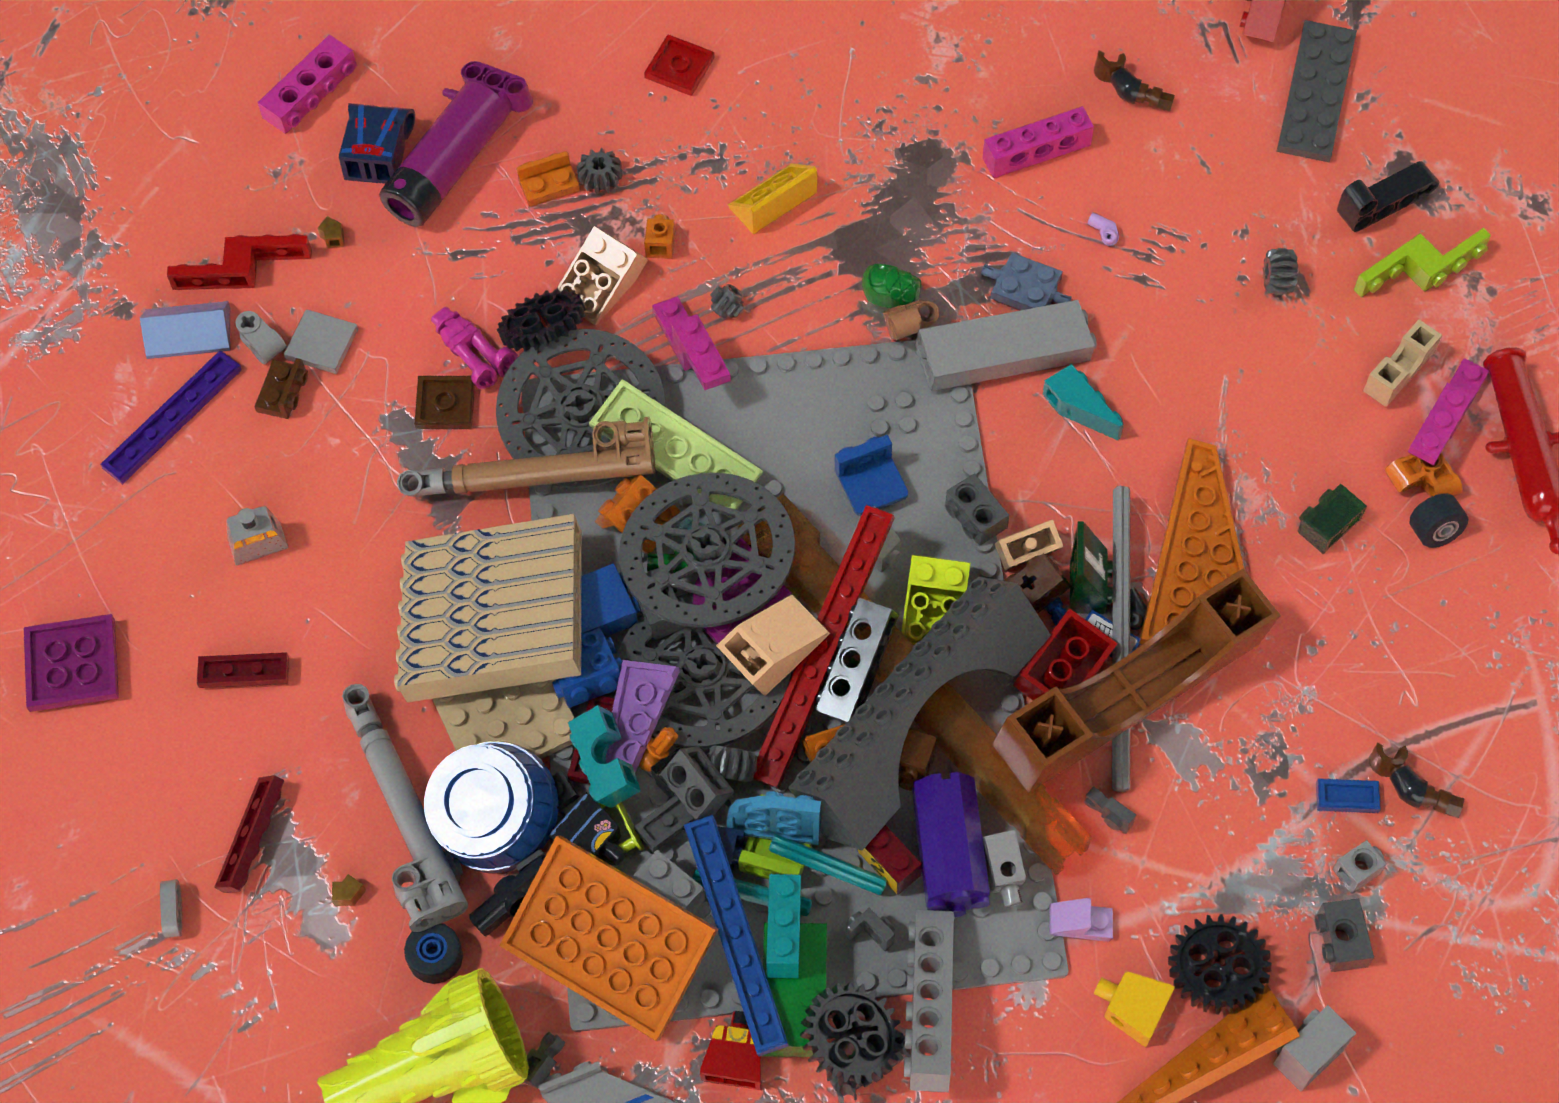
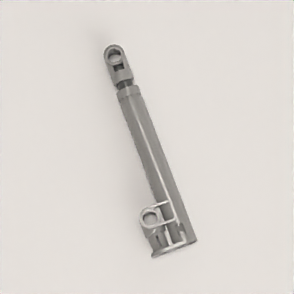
M352 684L346 687L342 695L346 716L351 720L358 737L361 738L360 746L413 858L412 862L398 867L393 872L392 882L395 897L400 902L402 908L407 910L411 918L409 921L410 930L421 932L461 915L466 911L469 904L440 843L429 829L423 806L388 732L382 729L381 720L370 699L368 689L362 684ZM357 701H361V702H362V703H360V704H353L354 702H357ZM405 882H413V883H414V884L411 885L410 887H402V886H401V885H402L403 883H405Z

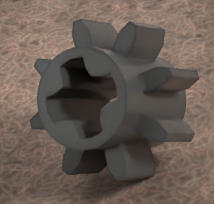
M727 284L723 288L718 285L710 294L712 297L711 301L713 302L711 308L722 318H727L731 315L737 317L744 308L742 305L744 303L742 301L744 297L742 292L731 284Z

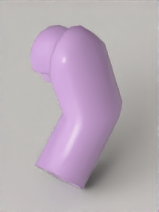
M1093 212L1089 217L1087 225L1100 231L1101 239L1105 245H1115L1119 240L1116 223Z

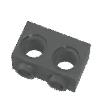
M975 473L947 490L945 502L947 512L952 518L956 517L960 521L966 536L969 539L974 538L979 546L1008 528L1009 514ZM968 498L972 500V502L965 503L962 502L960 499ZM986 519L989 521V523L982 524L979 523L977 520Z
M699 746L680 749L660 773L667 782L668 788L677 795L684 804L686 811L695 820L710 815L714 816L734 793V790Z

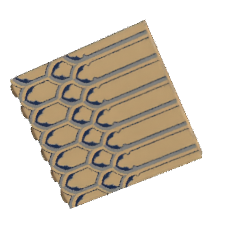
M574 514L405 542V554L401 555V564L404 570V575L400 578L402 601H399L398 604L401 616V625L397 626V635L400 641V648L396 650L398 674L394 676L396 690L402 693L407 703L581 675L582 531Z

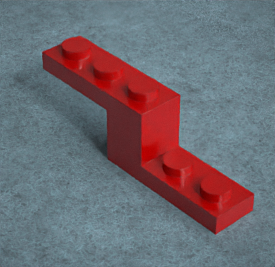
M270 234L263 236L237 235L235 237H225L223 265L209 263L206 265L180 264L178 266H168L167 277L172 290L255 288L257 260L311 259L312 249L308 236L300 234L273 236Z

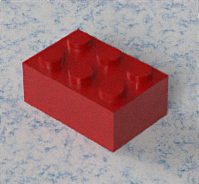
M1069 608L1050 633L1051 636L1035 653L1012 686L1031 700H1035L1054 687L1063 689L1082 683L1094 677L1118 643Z

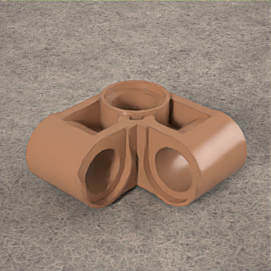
M917 300L885 310L883 315L891 339L897 340L918 333L919 329L933 325L939 317L938 306L930 301ZM923 306H927L930 312L925 320H922L919 314Z

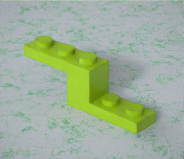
M1482 228L1442 255L1420 233L1360 274L1354 291L1360 297L1369 292L1374 293L1381 288L1390 277L1395 279L1403 271L1424 292L1432 286L1438 287L1447 279L1449 274L1460 272L1467 265L1468 261L1473 258L1478 259L1484 255L1488 249L1487 244L1491 234Z

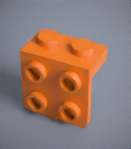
M641 474L630 479L624 478L616 486L615 491L617 494L613 499H608L601 505L598 510L600 515L594 522L602 529L615 526L623 533L625 525L634 510L647 496L657 489ZM672 505L662 512L654 523L663 525L678 515L680 510L675 505ZM646 539L643 543L642 552L645 554L652 552L656 548V542Z

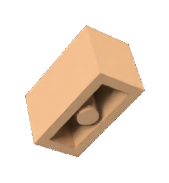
M1053 520L1002 538L995 543L1004 570L1026 563L1035 556H1040L1043 553L1047 555L1064 547Z

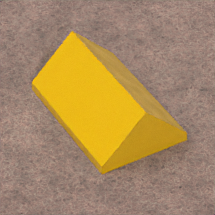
M791 163L729 203L728 206L749 231L755 234L817 193V169L815 166Z

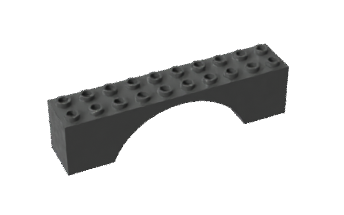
M980 576L973 580L963 595L951 604L950 609L945 615L932 625L931 630L926 636L913 646L912 651L907 657L894 667L889 677L875 688L870 698L856 709L851 719L837 730L833 739L818 751L814 760L798 773L796 780L788 788L795 798L800 795H807L815 798L817 801H821L820 831L826 839L863 850L901 807L898 774L904 741L917 713L938 688L958 675L978 669L1015 677L1048 640L1051 634L1018 583Z

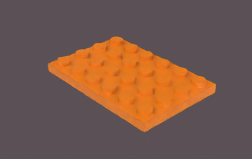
M559 835L555 837L499 946L653 1040L659 1041L710 947L718 928Z

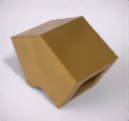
M327 216L317 228L320 238L325 240L327 248L344 247V232L341 223Z
M349 874L342 882H332V902L334 906H354L366 892L364 885Z

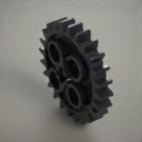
M556 288L552 293L546 290L543 295L539 296L538 293H535L534 298L529 299L526 297L524 298V303H516L515 309H508V315L501 317L502 322L498 323L499 328L497 331L503 345H507L509 349L514 348L515 351H519L523 348L524 352H527L531 347H534L537 350L540 345L544 344L545 347H548L551 341L559 342V337L569 336L568 331L576 330L575 324L583 322L581 318L586 316L584 312L586 308L580 294H576L575 290L569 292L565 288L560 292ZM536 312H538L541 315L543 322L545 323L547 328L542 324L541 319Z
M1223 914L1219 915L1218 922H1213L1210 915L1206 917V924H1202L1198 919H1194L1195 929L1185 925V936L1176 934V943L1178 945L1170 946V953L1174 956L1168 957V965L1172 966L1169 969V976L1176 978L1174 980V989L1183 988L1181 991L1182 999L1192 996V1007L1202 1002L1203 1012H1207L1210 1006H1215L1216 1014L1219 1015L1221 1008L1226 1006L1228 1012L1233 1014V1005L1235 1004L1242 1010H1245V999L1255 1003V992L1264 994L1265 986L1262 983H1269L1270 975L1266 972L1271 971L1272 963L1267 961L1270 959V951L1263 950L1266 945L1265 939L1256 940L1258 937L1257 929L1248 933V922L1246 921L1237 926L1236 917L1234 916L1229 923L1224 922ZM1222 941H1229L1233 944V946L1230 948H1223L1219 945V943ZM1202 954L1206 958L1202 961H1195L1191 956ZM1244 967L1249 972L1242 975L1237 974L1234 969ZM1209 980H1217L1221 985L1213 988L1205 983Z
M852 982L844 986V989L840 983H837L832 990L827 987L821 992V996L817 995L812 1000L813 1005L805 1009L808 1016L801 1021V1024L808 1029L804 1030L800 1037L809 1039V1042L802 1048L803 1050H812L813 1052L808 1061H818L820 1063L816 1070L817 1073L822 1072L824 1069L828 1071L827 1081L837 1076L839 1086L847 1083L848 1079L851 1088L857 1087L860 1081L864 1087L870 1085L872 1080L877 1083L883 1078V1074L887 1075L893 1070L891 1065H894L899 1060L894 1053H898L903 1048L902 1045L895 1042L903 1036V1033L894 1030L901 1023L900 1020H891L890 1017L895 1009L890 1008L886 1010L883 1006L887 999L883 998L877 1001L875 999V989L868 995L865 994L864 984L860 985L856 991ZM856 1011H860L865 1016L866 1022L858 1018ZM828 1017L836 1022L837 1029L829 1024ZM871 1027H875L876 1030H877V1031H869V1032L867 1031V1032H863V1033H862L860 1036H858L857 1038H856L855 1035H853V1034H856V1033H858V1032H862V1031H864L865 1029L871 1028ZM846 1032H847L849 1035H851V1036H847V1037H845V1038H842V1039L838 1040L837 1042H833V1043H828V1042H827V1039L840 1038V1037H842ZM866 1041L874 1045L876 1053L868 1048ZM838 1048L845 1051L847 1060L839 1055Z

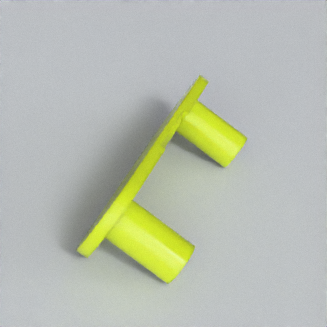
M598 803L602 808L606 807L605 805ZM623 803L617 804L616 808H618L631 838L622 842L619 846L626 852L635 847L640 851L644 850V845L635 831Z

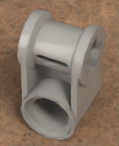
M245 311L236 318V328L240 332L241 341L262 364L265 365L287 348L281 336L274 329L270 328L255 312Z

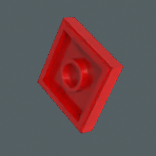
M667 34L645 70L644 76L648 80L692 96L714 60L715 52Z

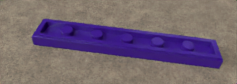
M220 350L100 464L102 469L123 485L242 370L241 366Z

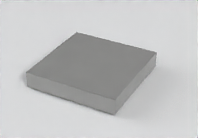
M306 309L284 353L285 359L294 362L296 358L302 359L304 365L337 374L358 331V326L355 323Z

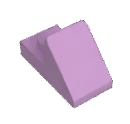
M1091 898L1051 903L1049 905V933L1053 936L1109 942L1113 939L1112 908L1091 906Z

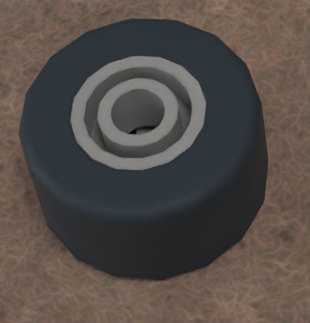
M1446 493L1432 496L1419 504L1410 515L1409 523L1424 546L1435 548L1446 545L1461 535L1467 527L1469 519L1456 498Z

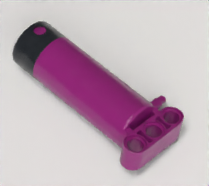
M477 61L465 64L461 69V75L465 82L464 86L460 91L448 88L443 90V96L448 97L452 101L381 189L379 196L384 207L394 217L407 225L414 227L423 226L505 121L511 111L524 112L532 106L533 98L524 78Z

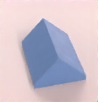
M229 301L146 309L140 317L147 359L213 353L220 350L222 352L230 351Z

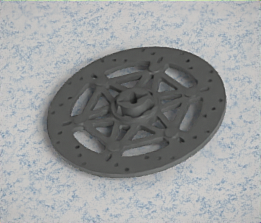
M595 329L569 330V336L559 337V342L551 341L548 347H545L544 344L540 345L537 350L531 347L513 362L499 388L496 403V419L505 448L513 459L542 456L532 448L523 435V431L533 428L557 451L556 455L594 451L593 445L580 448L578 446L586 432L591 435L593 434V428L589 426V422L604 404V399L608 398L613 390H600L602 375L605 374L616 385L621 381L605 365L606 359L611 356L622 362L630 369L639 382L634 387L642 392L649 391V393L645 394L652 399H656L658 403L666 407L664 387L651 360L643 351L628 340L618 335ZM583 350L591 352L589 359L555 368H552L547 363L548 360L567 352ZM534 362H537L540 366L537 367ZM584 369L576 384L561 375L562 373ZM595 369L594 385L584 384L590 372ZM531 375H536L540 382L530 411L518 413V404L523 387ZM551 380H557L566 386L567 389L562 393H558ZM545 388H548L556 401L538 408ZM584 406V409L578 410V407ZM556 410L557 418L538 419L539 416ZM562 425L560 441L556 442L543 429L544 426ZM568 431L578 432L570 447H566ZM601 434V438L604 443H608L611 441L610 439ZM622 477L578 481L576 484H574L575 482L552 485L576 489L591 488L611 483Z
M699 473L685 476L663 485L638 505L623 530L620 540L619 561L622 575L629 591L649 612L663 620L682 626L714 627L729 624L753 614L766 605L779 592L787 580L793 565L795 535L791 520L784 506L770 491L760 484L733 474ZM711 494H721L735 497L752 507L745 512L710 502L709 496ZM687 498L692 499L693 504L665 524L654 523L656 518L670 506ZM704 511L706 513L709 525L699 526L700 512ZM715 511L734 518L721 525H716L712 512ZM690 515H693L691 530L673 528ZM761 521L767 522L772 534L773 548L770 558L759 556L755 526ZM744 524L732 536L726 532L737 525ZM746 533L750 534L752 548L750 552L735 545ZM670 535L685 538L683 539V542L681 544H678L675 541L667 538L666 536ZM646 539L655 541L659 572L651 577L647 576L642 563V547ZM663 546L679 552L668 565H665ZM735 553L749 560V562L730 560V558ZM684 561L688 565V567L670 574L681 562ZM724 567L741 570L722 583V570ZM715 571V584L713 587H710L705 573ZM697 572L702 586L699 587L680 581V579ZM751 573L761 575L760 579L746 592L727 601L722 599V594ZM668 586H673L704 596L705 603L703 605L680 602L665 595L662 591ZM714 605L717 606V610H713Z
M693 593L676 597L677 599L683 598L685 603L693 604ZM642 616L624 637L616 658L620 657L622 662L623 660L669 666L672 665L662 662L660 659H679L676 667L681 670L671 693L679 684H682L686 689L671 698L668 697L651 737L655 739L664 727H673L678 734V739L672 746L680 748L699 746L701 749H709L714 745L725 746L757 731L778 710L790 683L792 671L766 696L761 693L755 702L744 712L732 719L726 720L724 718L726 710L751 689H758L747 678H727L730 671L740 675L743 674L721 652L716 643H709L703 627L687 626L673 633L656 649L646 647L653 636ZM692 632H697L702 645L692 647ZM682 636H685V651H666ZM722 686L741 687L726 701L722 702ZM715 691V706H709L704 693ZM696 693L702 707L699 708L679 702ZM671 709L706 717L708 723L705 726L682 725L662 717V715ZM716 725L720 726V730H716Z

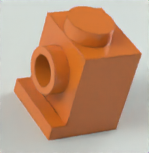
M663 214L647 218L644 239L646 258L673 259L674 219H669L668 216Z

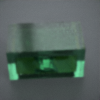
M1342 484L1333 491L1331 489L1325 491L1318 500L1320 503L1314 508L1309 506L1299 517L1301 523L1297 532L1322 554L1362 519L1367 507Z

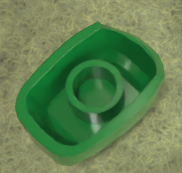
M873 264L868 266L863 273L862 288L869 302L881 307L893 308L919 300L921 280L910 272L901 270L898 267L886 264Z

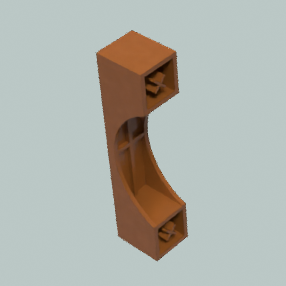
M1241 569L1198 596L1166 627L1111 667L1072 687L1063 689L1054 687L1008 716L992 745L1026 791L1030 793L1258 646L1281 615L1245 570Z

